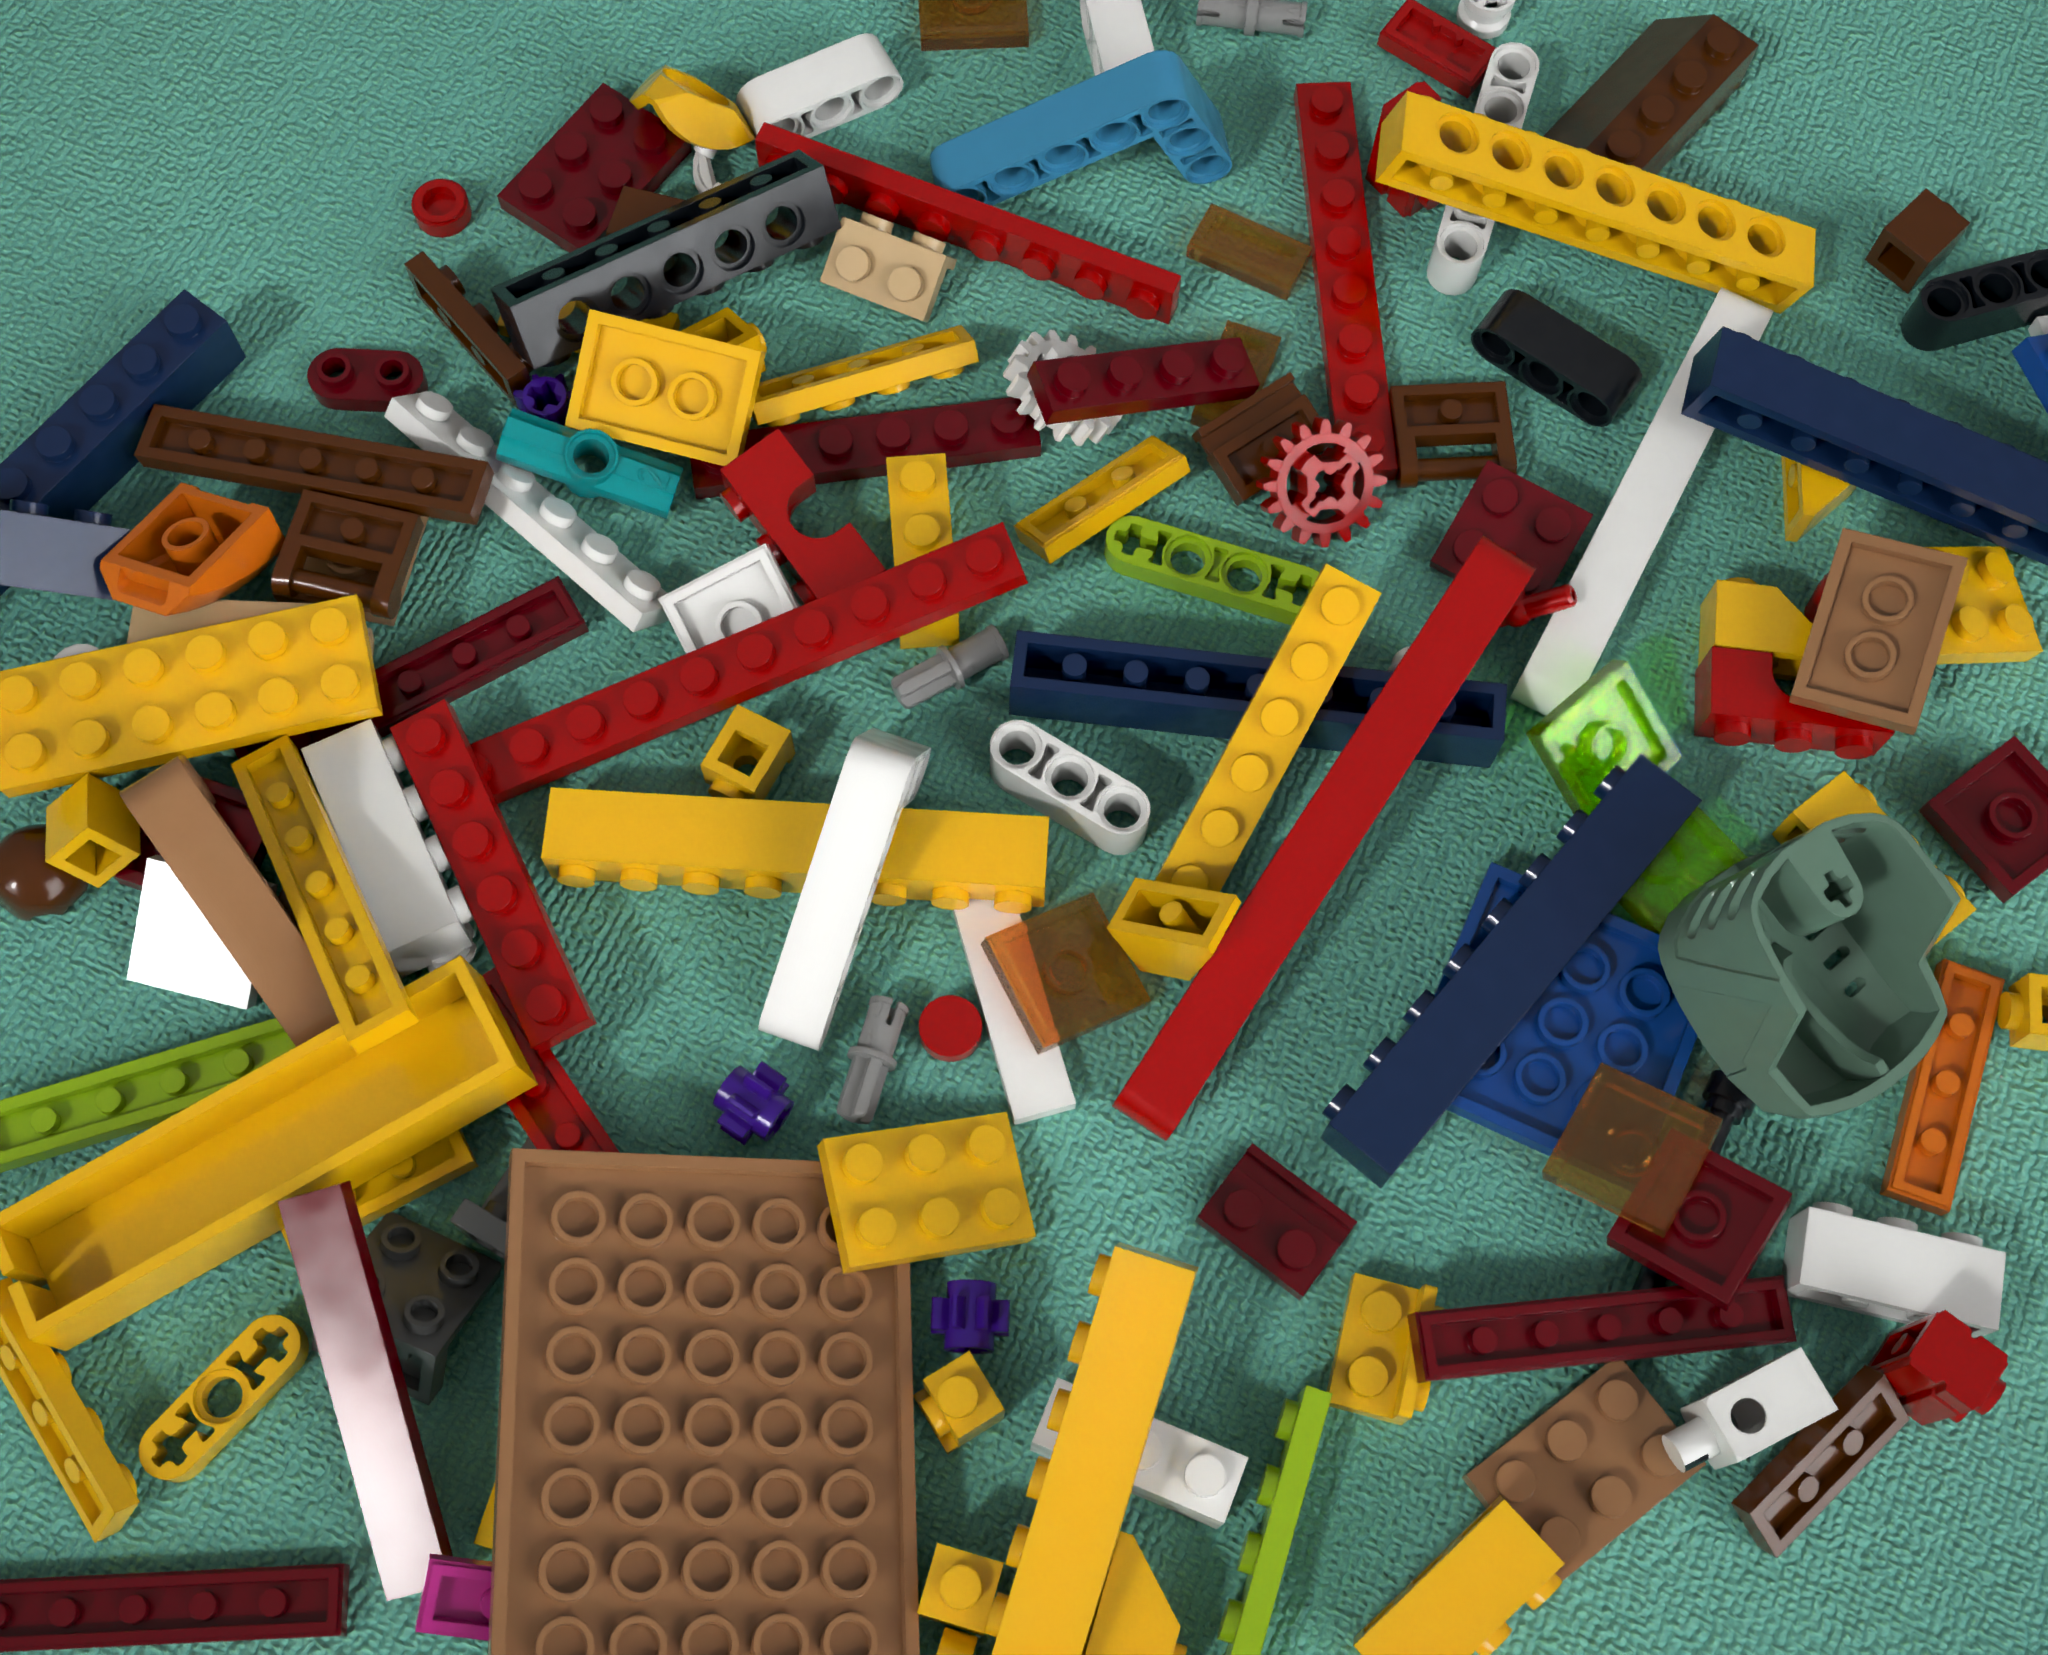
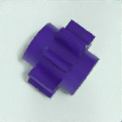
M560 373L555 378L548 376L539 377L537 374L532 375V381L525 386L523 391L514 390L513 396L520 411L565 426L572 390L568 391L564 374Z
M763 1061L758 1065L754 1073L741 1065L736 1067L724 1080L713 1100V1106L723 1112L717 1120V1123L721 1125L720 1129L744 1146L748 1143L753 1133L765 1142L769 1141L782 1127L794 1105V1101L784 1095L789 1087V1084L786 1083L787 1078Z
M970 1279L952 1280L947 1282L946 1298L932 1297L931 1334H945V1351L964 1354L968 1351L971 1354H989L994 1352L995 1336L1009 1337L1010 1300H996V1283Z

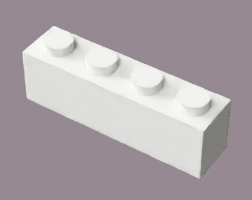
M369 719L302 748L301 752L336 836L394 966L403 978L433 964L432 961L447 956L462 947L467 949L473 946L464 926L465 923L474 920L460 886L457 885L448 889L442 872L451 869L450 863L437 834L428 838L424 834L420 822L429 819V816L415 784L404 788L399 773L408 769L394 737L390 736L383 740L372 720Z

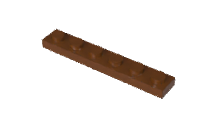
M158 404L153 405L134 456L143 467L301 495L303 489L411 512L420 516L477 525L494 476L488 461Z

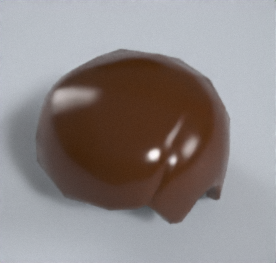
M46 824L28 825L16 829L0 841V906L24 921H31L33 917L41 915H63L68 910V907L72 906L87 891L89 884L45 862Z

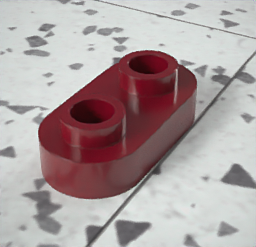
M333 348L316 356L307 372L308 383L316 399L323 406L333 410L386 412L392 397L428 391V381L420 362L413 355L403 351ZM344 370V372L337 377H329L332 373L336 371ZM393 372L402 373L397 379H386Z

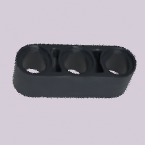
M2048 249L2036 250L1928 281L1902 318L1900 328L1903 337L1916 349L1937 351L2031 325L2036 317L2048 315Z
M1506 290L1471 334V342L1474 349L1485 360L1577 418L1593 426H1608L1642 381L1640 368L1626 354L1520 290Z

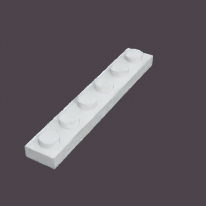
M432 391L392 397L384 417L422 450L488 461L494 476L484 504L632 632L669 621L658 598L666 595L667 592L661 588L658 579L635 566L619 552L615 542L593 530L577 516L573 506L562 499L556 498L537 482L532 472L496 460L498 447L494 445L492 437L483 430L473 427L453 410V405L448 399Z

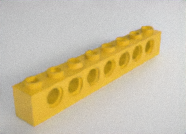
M1410 91L1404 94L1381 123L1375 182L1718 293L1722 287L1779 314L1814 287L1816 229L1794 222L1787 217L1774 215L1744 205L1734 199L1723 198L1694 188L1687 183L1676 182L1644 171L1639 167L1626 165L1593 154L1586 149L1576 148L1540 136L1536 132L1525 131L1490 119L1483 114L1472 113L1439 102L1430 96L1419 95Z

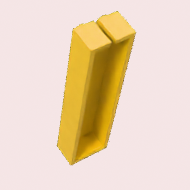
M460 955L404 986L419 1019L418 1023L360 1055L347 1042L341 1025L338 1023L0 1212V1271L3 1276L18 1280L7 1288L29 1341L63 1351L72 1349L284 1229L278 1201L346 1181H350L353 1190L537 1086L538 1083L484 977ZM48 1284L50 1290L41 1287Z

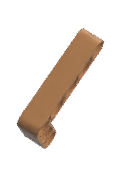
M184 755L177 756L120 791L121 798L295 1046L297 1047L338 1024L339 1020L300 928L215 808L216 799L189 760Z

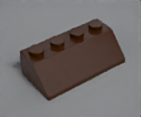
M1715 14L1656 19L1543 137L1576 148H1583L1593 154L1626 165H1633L1657 175L1737 90L1759 44Z

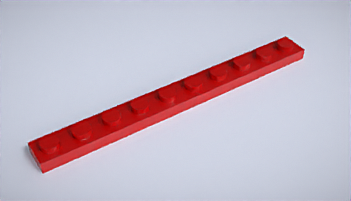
M1001 522L478 740L470 745L497 804L1028 584V581L1004 523Z

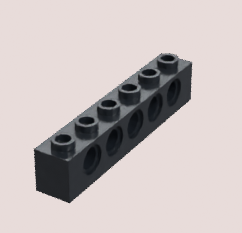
M798 149L490 289L514 350L534 370L539 367H552L569 359L572 352L581 349L589 309L636 321L660 318L670 313L674 309V305L695 295L704 296L715 293L724 286L726 281L745 272L762 271L770 267L774 263L775 258L795 249H808L818 245L823 241L825 235L840 229L841 225L824 166ZM778 207L776 218L773 222L766 225L768 215ZM729 230L726 241L715 249L718 237L723 232ZM678 253L675 265L670 270L663 272L666 261L672 255ZM627 277L623 290L611 296L616 282ZM576 301L571 314L563 319H558L561 309L567 303Z

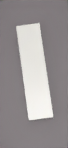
M969 899V906L961 910L954 909L952 911L1013 1124L1017 1125L1075 1109L1076 1101L1020 914L1004 913L994 908V900Z

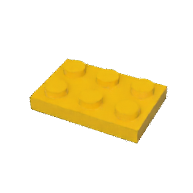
M589 309L565 426L577 430L589 428L601 430L613 439L725 466L744 453L766 353Z
M1925 547L1968 558L1936 665L2027 662L2043 652L2034 627L2033 618L2027 609L2014 574L2013 565L2004 547Z
M1007 1112L823 1138L817 1145L843 1274L1028 1243L1036 1237Z

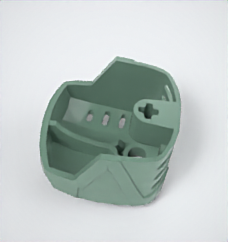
M1877 813L1848 814L1826 821L1769 851L1750 856L1725 869L1687 894L1668 914L1659 935L1658 952L1667 980L1681 1009L1700 1041L1727 1078L1764 1112L1797 1119L1821 1118L1858 1107L1895 1085L1921 1061L1939 1036L1947 1017V1007L1940 986L1926 957L1961 898L1941 869L1935 867L1916 840L1899 822L1887 815ZM1817 932L1810 940L1806 939L1805 936ZM1836 950L1840 951V959L1829 969H1826L1824 961ZM1852 982H1855L1857 989L1850 996H1847L1844 989Z

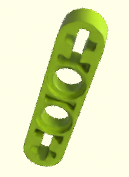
M1138 516L1121 517L1112 523L1106 532L1104 556L1107 564L1113 571L1127 577L1288 625H1292L1301 606L1292 603L1293 594L1296 592L1297 587L1305 588L1309 593L1319 575L1318 571L1301 564ZM1129 537H1135L1140 540L1139 548L1134 550L1133 555L1122 552L1123 544L1127 543ZM1157 544L1165 545L1160 565L1153 563ZM1191 551L1202 559L1204 566L1197 573L1190 575L1182 574L1176 571L1170 560L1178 552ZM1248 568L1257 574L1260 584L1254 590L1247 592L1239 591L1230 585L1227 575L1234 569ZM1271 577L1279 579L1273 599L1266 597Z

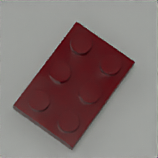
M602 83L506 185L497 197L501 209L567 252H572L607 236L606 231L623 186L654 193L691 153L692 146L671 132L659 117L644 108L637 110L629 101V98Z

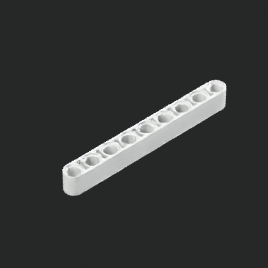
M1720 288L1569 582V585L1574 588L1577 595L1576 605L1572 608L1553 613L1510 699L1565 725L1715 429L1681 414L1694 356L1723 326L1736 332L1745 333L1759 341L1773 314V310L1725 288Z

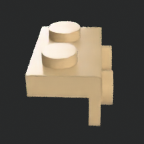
M862 212L859 222L842 216L840 221L841 228L836 232L820 282L923 322H928L947 268L954 270L957 259L943 254L946 243L914 231L911 242L891 235L894 223L866 212Z

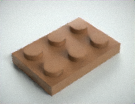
M1843 528L1789 703L1914 735L1968 558Z
M1625 1361L1602 1365L1463 1475L1462 1479L1485 1509L1500 1495L1512 1506L1565 1563L1555 1573L1563 1581L1698 1472L1706 1463L1703 1462L1685 1473L1677 1469L1662 1443V1435L1677 1428V1426Z

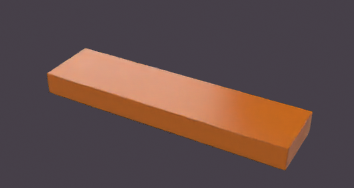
M1943 959L1936 964L1934 976L1940 986L1947 1007V1017L1939 1036L1927 1054L1909 1072L1879 1193L1880 1195L1940 1216L1949 1213L1951 1210L2000 1003V996L2005 982L2003 978L1947 959Z

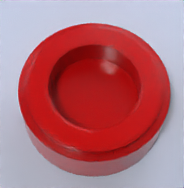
M449 179L428 181L416 190L412 198V211L417 224L422 231L430 236L444 238L456 235L468 225L471 219L472 210L466 191L455 181Z
M955 995L938 997L931 1001L921 1013L919 1019L920 1041L928 1054L935 1059L944 1062L961 1061L969 1057L980 1044L982 1037L981 1016L977 1008L963 997Z

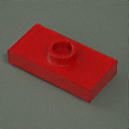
M1406 0L1382 29L1377 42V46L1466 98L1471 96L1484 79L1490 57L1496 47L1415 0Z

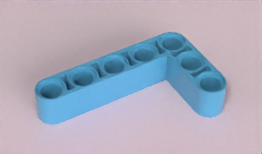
M1156 50L1141 55L944 142L931 152L929 159L934 185L991 206L1152 137L1183 177L1191 183L1208 184L1225 177L1232 168V160L1219 111L1182 59L1176 53L1168 50Z

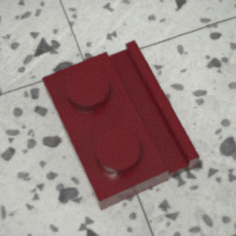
M1253 1143L1195 1220V1222L1299 1301L1357 1223L1355 1219Z

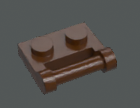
M1505 381L1391 386L1389 400L1398 465L1395 477L1397 488H1416L1418 482L1477 479L1488 460L1517 474L1516 452ZM1491 444L1492 455L1418 458L1416 447Z
M303 489L272 573V591L277 595L291 598L301 593L328 600L357 594L363 607L370 609L373 616L392 620L399 610L402 596L401 589L424 524L419 514ZM307 556L376 571L379 572L375 585L304 570L303 567Z

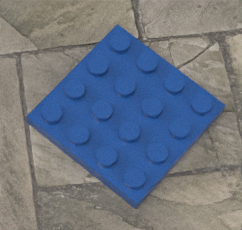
M1494 862L1490 863L1447 964L1465 943L1474 950L1477 949L1488 935L1480 926L1503 898H1506L1514 905L1527 889L1518 882L1523 875ZM1609 913L1447 1110L1633 1194L1646 1172L1697 1039V1034L1681 1009L1661 964L1658 952L1659 934ZM1443 973L1434 992L1435 996L1439 994L1450 980Z

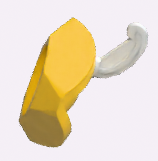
M667 65L662 66L651 74L629 100L637 110L651 104L659 118L671 132L685 142L694 145L693 149L696 152L693 159V178L699 194L722 184L716 183L710 158H714L717 150L737 148L756 138L736 103L695 76Z

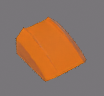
M181 482L101 559L100 571L113 600L163 616L180 614L212 604L237 591L254 579L278 558L285 537L269 507L252 502L246 504L201 491L199 487Z

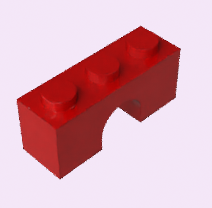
M779 428L720 469L726 488L719 493L722 500L740 523L747 518L750 519L761 534L755 540L757 546L759 547L765 543L768 544L779 566L784 564L797 583L790 588L801 605L886 571L885 567L850 522L834 534L823 538L805 536L793 527L790 520L795 508L816 492L814 474Z
M1712 646L1695 670L1694 736L1714 738V741L1721 745L1740 746L1753 742L1774 745L1775 749L1787 753L1804 752L1809 749L1834 751L1835 755L1840 758L1853 760L1874 756L1895 733V730L1789 703L1790 696L1778 687L1773 677V653Z

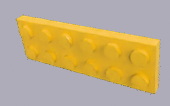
M357 594L0 671V791L8 798L75 784L87 773L97 778H103L165 764L181 755L189 759L275 740L286 734L293 736L383 716L365 614L360 598Z

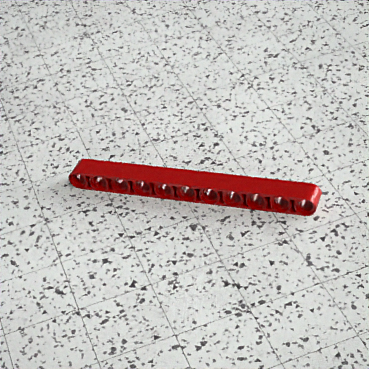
M1482 535L1234 916L1214 954L1199 970L1114 1101L1112 1107L1165 1142L1168 1140L1534 574L1535 567Z

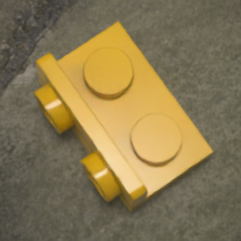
M1354 1273L1351 1276L1326 1391L1332 1393L1329 1407L1397 1425H1403L1410 1420L1414 1410L1424 1411L1431 1382L1417 1383L1407 1315L1415 1312L1443 1310V1307L1435 1305L1438 1287L1424 1284L1420 1289L1359 1273Z

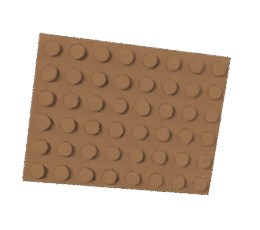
M512 1148L509 1155L488 1655H920L919 1614H917L919 1603L910 1263L843 1274L820 1161Z

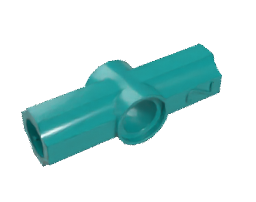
M512 408L507 417L496 452V460L564 483L572 493L579 497L591 499L601 496L667 519L683 472L682 467L617 445L608 434L601 430L589 428L577 431ZM583 455H593L601 459L605 464V468L600 472L588 473L579 469L575 464V460Z

